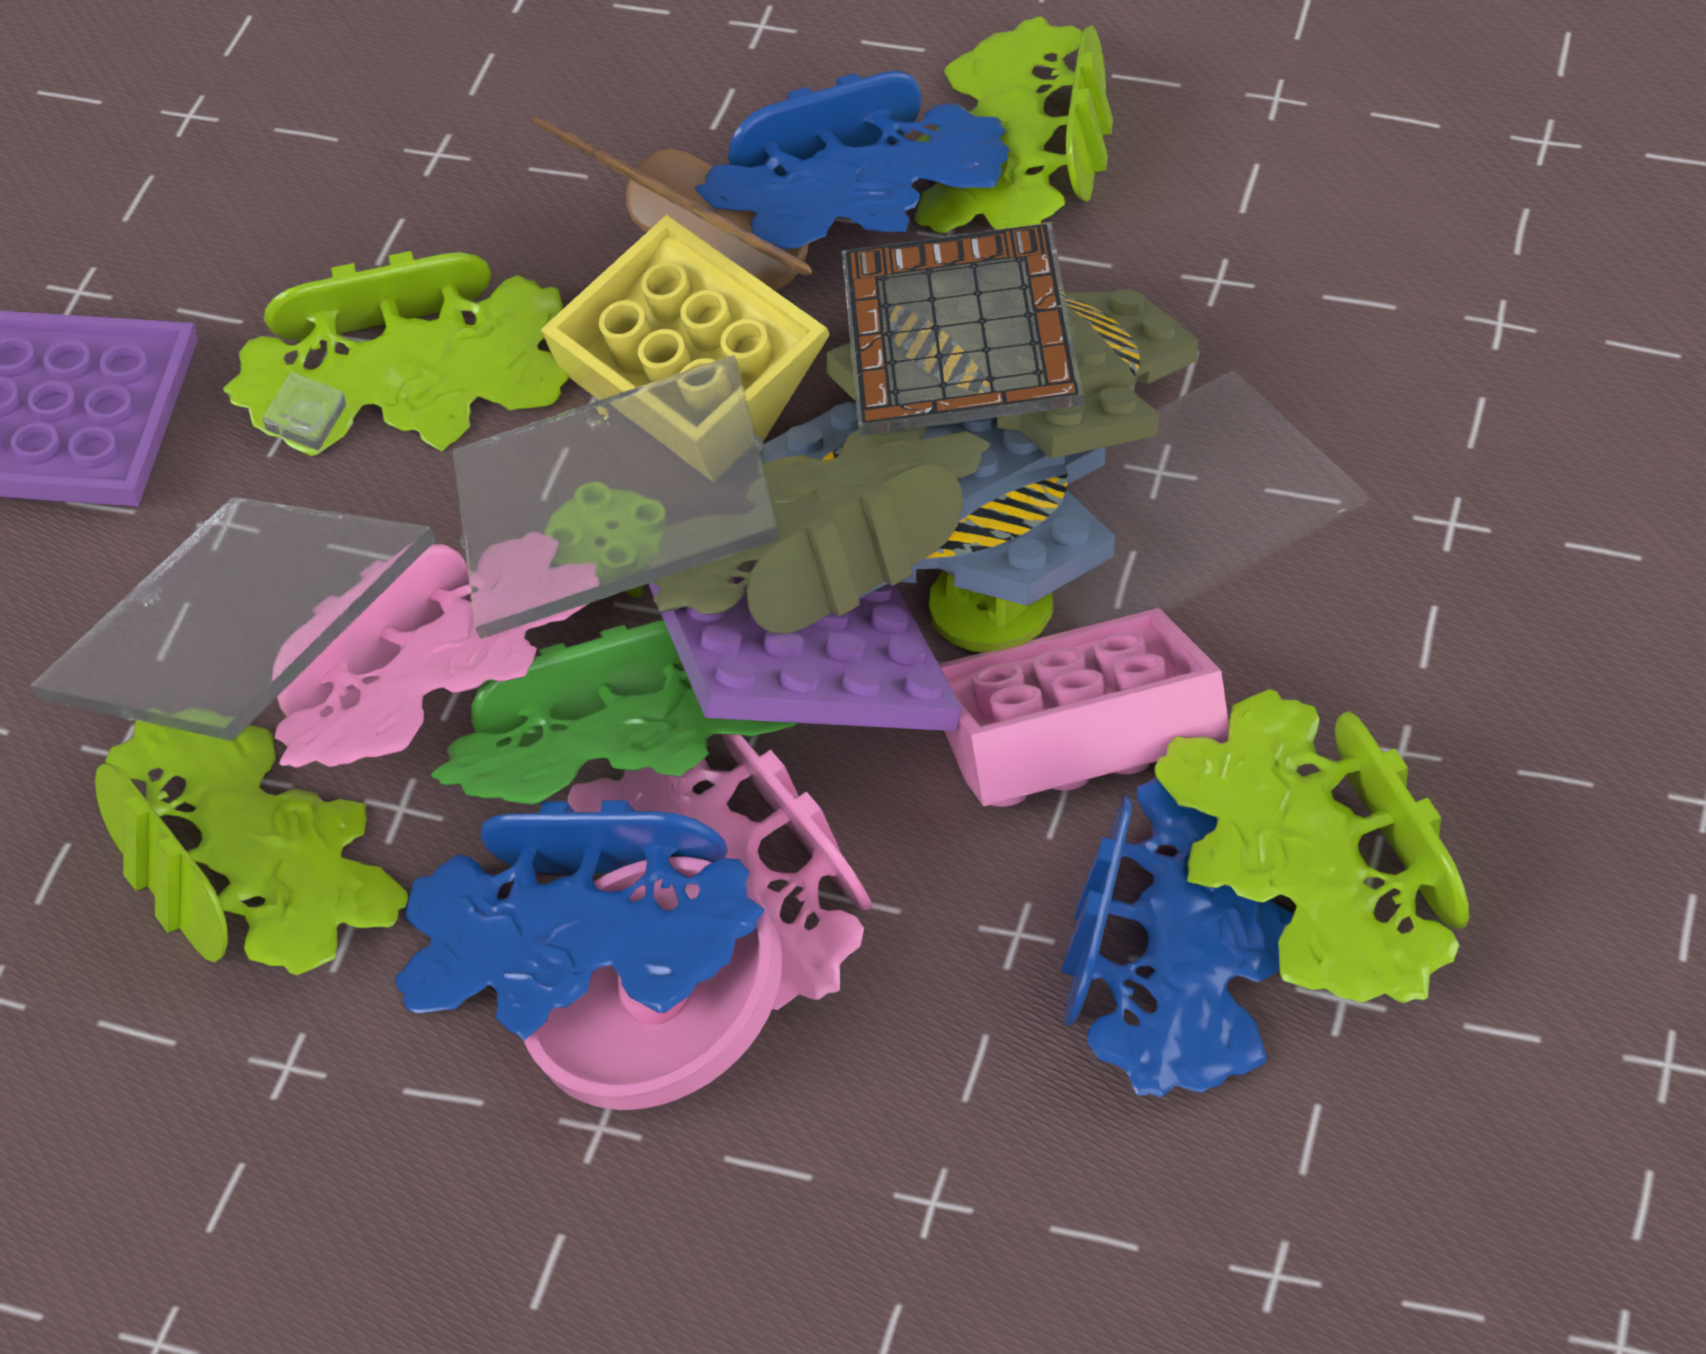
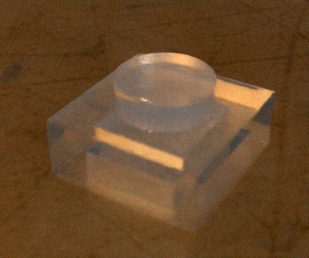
M290 372L263 416L265 429L319 451L346 407L344 392Z

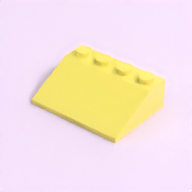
M665 215L541 329L557 365L567 372L570 379L716 489L760 448L829 337L828 329L668 215Z

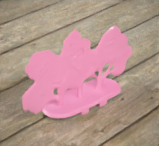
M540 538L532 539L522 546H510L493 552L484 561L480 577L474 583L471 581L468 564L461 554L445 544L426 545L411 553L390 570L381 567L364 580L366 588L343 606L334 603L316 618L319 624L302 636L286 653L278 670L276 694L280 709L287 716L277 725L275 739L287 746L279 764L301 768L318 761L328 767L351 764L365 757H380L404 751L424 722V710L422 709L424 695L440 688H445L452 693H460L477 689L487 680L494 679L504 682L525 677L528 668L533 663L537 650L536 647L530 645L529 641L524 639L525 632L551 622L565 620L595 600L602 590V584L597 583L600 577L599 571L596 569L571 570L558 575H552L562 548ZM470 595H481V598L476 601H470Z
M721 734L727 748L738 764L731 771L710 769L704 758L693 769L686 771L680 777L658 774L653 768L649 767L639 771L624 770V776L619 781L607 777L591 782L577 783L572 786L568 795V803L575 812H600L603 801L627 800L635 811L669 812L696 819L713 828L725 840L728 849L725 858L740 859L749 870L747 884L769 912L780 938L782 973L777 997L772 1009L779 1010L799 994L810 999L819 1000L827 993H835L840 990V964L848 955L861 946L864 927L856 916L845 911L820 909L818 885L821 877L829 875L846 897L859 909L869 910L873 906L863 885L842 856L822 809L807 792L800 797L798 796L786 767L771 749L759 757L741 734ZM748 778L775 811L762 822L751 821L745 815L732 812L726 804L739 782ZM708 780L714 784L713 787L700 795L692 792L693 786L700 781ZM784 824L787 825L812 855L809 862L797 873L772 871L760 860L758 854L760 841ZM783 879L788 882L780 892L767 888L771 881ZM796 886L802 887L803 890L795 896L799 902L805 901L798 916L791 924L782 922L779 915L784 898ZM814 911L819 919V923L815 928L807 930L804 928L806 918Z

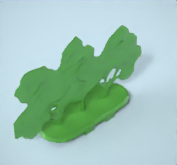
M664 620L629 630L625 625L601 631V638L568 648L565 647L564 643L540 649V656L534 657L533 663L523 678L504 682L492 679L484 682L478 688L471 705V724L476 733H469L453 741L446 749L449 755V762L433 771L431 776L446 786L461 785L468 796L484 799L503 798L509 802L534 806L567 787L577 776L578 770L588 760L609 759L611 766L615 769L639 771L650 767L658 774L680 777L686 771L693 769L709 754L706 749L708 746L706 740L712 735L741 734L753 737L763 733L791 728L798 723L705 718Z

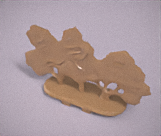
M534 115L529 116L530 120L538 124L541 130H547L549 134L556 135L562 142L577 150H581L584 154H588L600 163L629 178L626 188V207L632 221L645 233L665 215H668L774 291L789 284L798 273L802 275L812 274L811 268L804 262L808 252V244L794 249L778 248L773 243H769L752 234L750 222L757 215L754 211L715 209L697 193L695 187L706 183L705 175L709 173L712 165L688 152L669 148L653 152L642 159L636 168H633L614 156L584 142L583 139L567 130L557 128L555 124H550L547 119L541 120Z

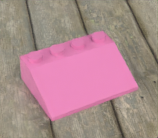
M1160 608L1030 640L1025 644L999 651H988L939 663L944 676L962 707L957 731H944L966 784L983 806H1012L1024 801L1027 795L1052 788L1056 790L1077 789L1084 786L1090 778L1113 772L1118 774L1141 772L1147 769L1151 762L1158 761L1159 758L1166 756L1167 746L1173 738L1178 736L1185 738L1208 737L1221 744L1228 740L1229 721L1221 669Z

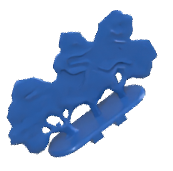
M900 70L888 71L862 79L854 73L836 78V86L812 92L808 87L788 92L787 100L770 104L753 112L739 125L731 138L727 154L729 165L712 166L709 173L705 175L706 183L697 185L695 190L715 209L754 211L757 215L750 222L752 234L769 243H773L778 248L794 249L819 238L826 237L827 229L832 225L836 217L849 218L866 230L904 233L910 219L905 214L906 210L915 208L920 199V194L911 187L914 181L925 179L955 188H991L997 185L1002 174L1000 165L1007 160L1010 149L999 139L1006 132V129L1001 125L1002 121L998 117H977L969 113L961 105L951 103L935 105L925 113V119L922 122H915L922 103L921 89L914 77ZM932 124L938 126L940 130L933 131L926 129L924 126ZM911 129L929 135L931 139L921 142L906 139L903 135L912 132Z
M1152 778L1148 783L1137 787V800L1146 816L1152 822V837L1138 844L1125 842L1132 813V800L1129 796L1124 795L1114 818L1109 837H1102L1078 898L1074 919L1078 921L1067 946L1061 972L1073 976L1063 1025L1070 1026L1076 1022L1085 1002L1091 981L1096 978H1103L1113 992L1118 1009L1112 1014L1100 1016L1089 1028L1087 1043L1099 1060L1112 1063L1126 1070L1136 1095L1151 1094L1162 1097L1174 1086L1202 1093L1209 1088L1220 1086L1229 1075H1244L1266 1063L1267 1055L1257 1023L1245 1008L1236 1003L1226 988L1229 980L1237 975L1259 982L1279 972L1278 941L1285 926L1291 923L1294 913H1290L1286 908L1275 904L1272 899L1263 903L1238 896L1232 886L1222 885L1218 888H1211L1187 882L1189 872L1187 864L1192 843L1202 840L1206 834L1214 831L1218 819L1195 808L1179 806L1157 778ZM1160 845H1170L1178 851L1175 857L1155 852ZM1122 856L1132 858L1153 874V884L1133 904L1112 899ZM1108 914L1138 921L1147 930L1149 940L1146 952L1135 962L1121 966L1100 955L1099 950ZM1141 966H1151L1155 969L1153 974L1147 979L1135 973V969ZM1129 979L1146 987L1157 1001V1010L1154 1013H1147L1128 997L1133 996L1134 988L1126 986L1124 981ZM1124 1009L1132 1011L1140 1020L1138 1026L1129 1025L1124 1021Z
M627 800L603 801L600 812H575L567 801L543 802L540 813L496 815L483 822L480 831L481 839L486 849L496 858L512 866L499 875L485 873L471 856L456 854L447 862L439 865L431 876H420L414 880L404 918L416 929L429 936L431 943L412 956L406 967L396 975L395 982L398 990L405 995L403 999L404 1005L408 1011L416 1014L455 1010L467 998L491 985L498 992L496 1002L498 1009L495 1018L509 1032L515 1033L525 1041L547 1022L550 1011L554 1008H566L582 997L589 990L592 972L604 966H612L621 978V985L631 999L657 1013H666L687 998L697 983L713 978L721 968L730 963L736 939L748 935L755 930L757 920L764 914L765 909L747 897L749 870L740 859L725 858L728 852L725 840L713 828L696 819L669 812L635 811ZM669 857H690L712 863L706 865L697 875L689 878L676 871L670 865L668 859ZM647 860L645 874L633 885L623 890L603 891L597 889L592 881L594 874H608L621 867ZM535 873L573 875L563 876L545 885L537 883ZM662 879L661 888H670L671 884L673 885L679 903L675 909L670 911L663 910L654 898V885L658 880ZM514 881L508 898L499 900L497 897L499 888L504 883ZM687 884L699 886L700 891L697 898L690 899L685 892ZM645 885V897L631 902L630 896L640 886Z

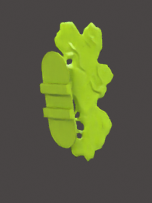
M1038 16L1033 19L1024 20L1014 31L992 34L987 39L979 42L973 51L961 55L945 67L944 73L953 89L978 100L977 106L972 111H968L969 113L977 117H998L1002 121L1001 125L1006 129V132L999 139L1010 151L1007 160L1000 165L1002 174L997 185L994 187L955 188L937 182L934 186L922 192L921 200L914 215L915 221L918 224L930 226L933 231L938 233H947L953 228L970 222L976 214H983L995 230L1040 225L1041 220L1052 216L1065 205L1064 195L1049 184V176L1063 165H1068L1069 177L1075 195L1082 202L1090 200L1095 172L1106 171L1108 154L1102 135H1110L1113 125V117L1106 95L1102 48L1097 31L1092 25L1086 27L1083 31L1073 25L1056 27L1050 26L1042 16ZM1079 46L1074 72L1067 67L1063 59ZM1049 54H1057V61L1051 62L1044 59V57ZM1037 65L1047 66L1056 69L1052 71L1051 76H1059L1055 80H1044L1033 75L1032 69ZM1041 85H1052L1051 88L1043 93L1036 92ZM1061 86H1073L1069 115L1051 117L1045 114L1043 108L1046 98ZM1067 125L1066 154L1061 155L1044 151V145L1052 137L1054 130L1060 126ZM922 135L915 141H929L931 137L929 135ZM1044 166L1042 171L1037 174L1028 175L1025 173L1028 168Z
M412 251L388 255L390 265L356 272L354 263L332 267L331 278L308 282L286 289L274 297L265 308L264 321L272 333L283 339L300 342L293 346L286 344L279 338L267 336L248 340L239 352L241 361L240 374L223 387L224 392L230 397L231 404L249 408L253 427L262 430L268 436L282 437L288 446L309 456L318 455L330 445L343 438L352 426L355 415L363 405L368 404L382 407L383 419L388 425L404 432L416 430L420 433V437L424 442L443 452L451 443L456 442L471 426L469 420L471 414L470 404L477 397L499 403L510 411L545 407L556 402L561 395L560 387L568 380L569 375L557 365L552 353L539 350L538 344L544 339L541 329L564 308L558 288L547 287L542 289L535 281L525 279L519 275L504 280L489 298L477 303L473 302L489 286L492 273L487 261L469 253H445L414 260ZM461 311H472L477 320L475 324H466ZM440 313L439 318L432 321L418 319V317ZM386 324L382 335L369 341L355 342L339 335ZM320 341H327V356L321 365L313 370L305 369L303 365L310 347L312 350L321 349ZM337 342L346 345L349 349L348 355L335 352ZM297 350L298 357L293 364H286L284 360L286 353Z
M1272 689L1260 692L1232 705L1227 742L1221 744L1208 737L1185 738L1178 736L1173 738L1167 746L1166 756L1159 758L1155 766L1156 778L1172 795L1179 806L1195 808L1218 819L1214 831L1206 834L1202 840L1192 843L1187 864L1189 869L1187 882L1211 888H1218L1222 885L1232 886L1238 896L1256 902L1264 903L1280 894L1292 899L1297 907L1291 923L1285 926L1278 941L1279 968L1283 981L1310 990L1327 989L1338 998L1352 999L1359 1003L1366 1002L1382 994H1387L1402 1003L1413 999H1428L1430 974L1440 967L1454 962L1459 943L1454 933L1439 922L1424 920L1416 916L1415 899L1418 889L1420 890L1437 917L1452 929L1466 928L1469 921V904L1457 867L1439 838L1441 816L1429 798L1415 802L1406 788L1408 767L1397 750L1394 748L1383 753L1362 721L1355 714L1346 711L1338 716L1335 725V742L1340 761L1317 754L1313 743L1320 720L1315 706L1301 703L1298 700H1282L1278 692ZM1304 764H1314L1321 770L1304 777L1297 773L1298 767ZM1345 775L1370 813V816L1363 818L1355 815L1350 808L1334 800L1331 791L1340 783ZM1380 829L1406 870L1393 875L1380 872L1368 866L1358 849V843L1362 835ZM1367 877H1379L1385 883L1375 890L1366 885L1364 881ZM1394 888L1400 890V894L1392 897L1395 904H1401L1395 914L1386 923L1376 920L1373 911L1379 898ZM1410 917L1414 928L1410 932L1400 933L1397 928L1401 920Z
M194 715L177 722L162 716L136 719L133 738L125 743L111 747L105 759L106 763L101 764L97 768L95 776L96 796L108 832L123 854L124 877L135 891L146 887L150 889L155 896V917L167 933L180 928L193 947L206 960L215 963L225 955L228 944L227 923L223 911L245 916L250 926L244 946L249 960L261 962L268 966H285L289 973L300 975L335 959L338 943L337 926L339 924L346 923L356 928H389L395 924L398 919V910L406 907L409 898L407 891L388 875L381 866L364 865L358 861L341 856L344 846L352 843L355 838L364 835L367 821L365 813L366 803L344 799L326 802L316 793L299 789H290L277 796L263 791L260 788L265 773L270 771L276 759L273 733L269 729L244 723L228 724L219 718ZM153 769H162L164 772L160 779L152 782L148 773ZM173 776H180L185 779L186 787L180 797L169 803L161 801V799L169 797L161 789ZM130 779H137L146 783V798H144ZM184 802L196 807L193 812H182L175 808ZM166 814L192 821L202 834L203 839L199 846L186 851L160 817ZM195 862L206 864L210 869L227 876L230 884L217 896L208 878ZM256 896L266 899L264 904L258 907H248L241 902Z

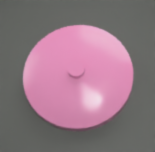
M669 857L668 859L670 865L676 871L689 878L697 875L706 865L712 863L690 857ZM647 860L621 867L593 883L597 889L603 891L623 890L633 885L645 874ZM662 879L658 880L654 885V898L663 910L670 911L675 909L679 903L673 885L671 884L670 888H661ZM687 884L685 892L690 899L697 898L700 891L699 886ZM747 884V897L765 909L764 914L757 920L755 930L748 935L736 939L731 961L728 965L721 968L713 978L697 983L687 998L666 1013H657L631 999L621 985L620 976L612 966L600 967L592 972L589 990L566 1008H554L550 1011L547 1022L529 1036L524 1043L534 1061L551 1081L566 1094L592 1106L616 1110H633L659 1106L678 1100L709 1084L731 1067L750 1047L767 1021L777 997L782 973V951L776 926L769 912L752 888ZM645 885L640 886L630 896L631 902L645 897Z

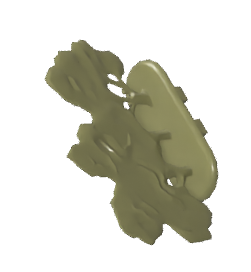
M924 416L867 423L846 437L845 446L835 459L819 460L817 458H810L807 455H799L766 462L760 479L765 483L755 489L749 501V506L759 510L755 518L750 521L735 523L709 522L675 531L667 537L660 552L662 559L654 567L653 575L650 578V581L661 588L653 601L658 604V610L661 612H670L690 607L703 615L718 614L734 607L744 596L745 587L747 586V602L750 613L759 626L771 633L790 634L808 627L832 612L840 617L860 605L859 596L883 582L893 586L912 575L911 566L932 555L948 541L958 526L963 508L962 488L957 479L964 478L977 471L978 465L982 461L980 453L987 450L991 444L968 431L931 439H922L921 437L926 432V426L923 421ZM758 560L751 572L738 570L740 564ZM733 577L746 578L738 584H730L728 582Z

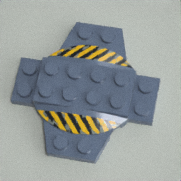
M850 401L836 405L830 411L802 425L794 426L786 433L762 444V466L766 462L799 455H807L810 458H817L819 460L837 458L845 446L846 437L866 425L862 422L861 406ZM975 410V414L963 416L961 414L960 424L925 425L926 432L921 437L922 439H931L968 431L989 442L991 445L987 450L980 453L982 461L979 463L977 471L964 478L957 479L962 488L963 508L958 526L943 546L932 555L911 566L913 574L900 582L916 583V569L939 568L954 576V586L1029 606L1114 557L1115 535L1068 491L1070 483L1105 465L1106 447L1051 459L1021 431L997 428L998 414ZM883 582L858 598L860 599L888 583Z

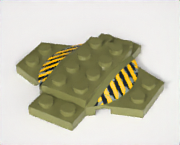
M970 264L952 266L951 268L969 266ZM992 264L976 268L979 291L1007 289L1022 285L1020 274L1010 265ZM971 268L933 272L931 274L933 297L940 298L970 294L976 291L973 269ZM924 271L902 273L901 275L920 273ZM925 274L903 276L885 281L887 303L896 304L926 300L930 297L928 277ZM1024 278L1025 284L1028 285V280ZM879 281V298L882 305L884 304L882 281ZM1028 288L1026 289L1029 311L1033 313L1035 311H1033L1030 291ZM1021 289L983 293L980 295L983 318L985 319L1017 316L1026 313L1023 290ZM1121 289L1103 292L1059 293L1061 305L1057 307H1062L1073 371L1079 391L1078 395L925 415L923 421L925 425L960 424L961 414L963 416L975 414V410L998 414L997 428L1021 431L1051 459L1158 436L1160 414L1134 392L1135 384L1137 381L1149 384L1196 362L1199 340L1137 290ZM977 296L939 299L934 302L937 325L973 322L980 319ZM924 301L894 305L888 308L889 314L893 317L890 324V330L893 332L928 328L934 325L931 302ZM1033 315L1031 317L1034 340L1038 341ZM1024 316L984 323L987 347L995 348L1018 345L1031 341L1028 319ZM981 324L942 327L938 330L940 352L943 354L981 350L984 347ZM887 326L884 327L883 333L887 332ZM927 329L897 333L891 336L893 357L897 361L929 357L937 354L934 330ZM884 335L888 362L890 360L888 337ZM853 340L827 352L826 373L861 406L858 376L861 374L857 373V352H855V341ZM1038 344L1036 345L1039 369L1043 370ZM1016 346L994 349L988 352L991 374L994 377L1031 373L1036 370L1032 346ZM982 351L941 358L944 382L948 384L988 377L986 357ZM936 358L898 362L894 365L897 389L905 390L934 386L941 383L939 363ZM888 365L885 368H888L891 391L894 389L891 365ZM1043 373V374L1040 375V376H1041L1042 385L1045 384L1044 373ZM1034 374L1000 378L993 381L994 391L1038 385L1037 375ZM986 380L948 385L945 388L946 398L991 392L990 384ZM939 387L904 391L898 394L899 404L926 400L933 401L943 398L942 388ZM891 394L892 405H895V397Z

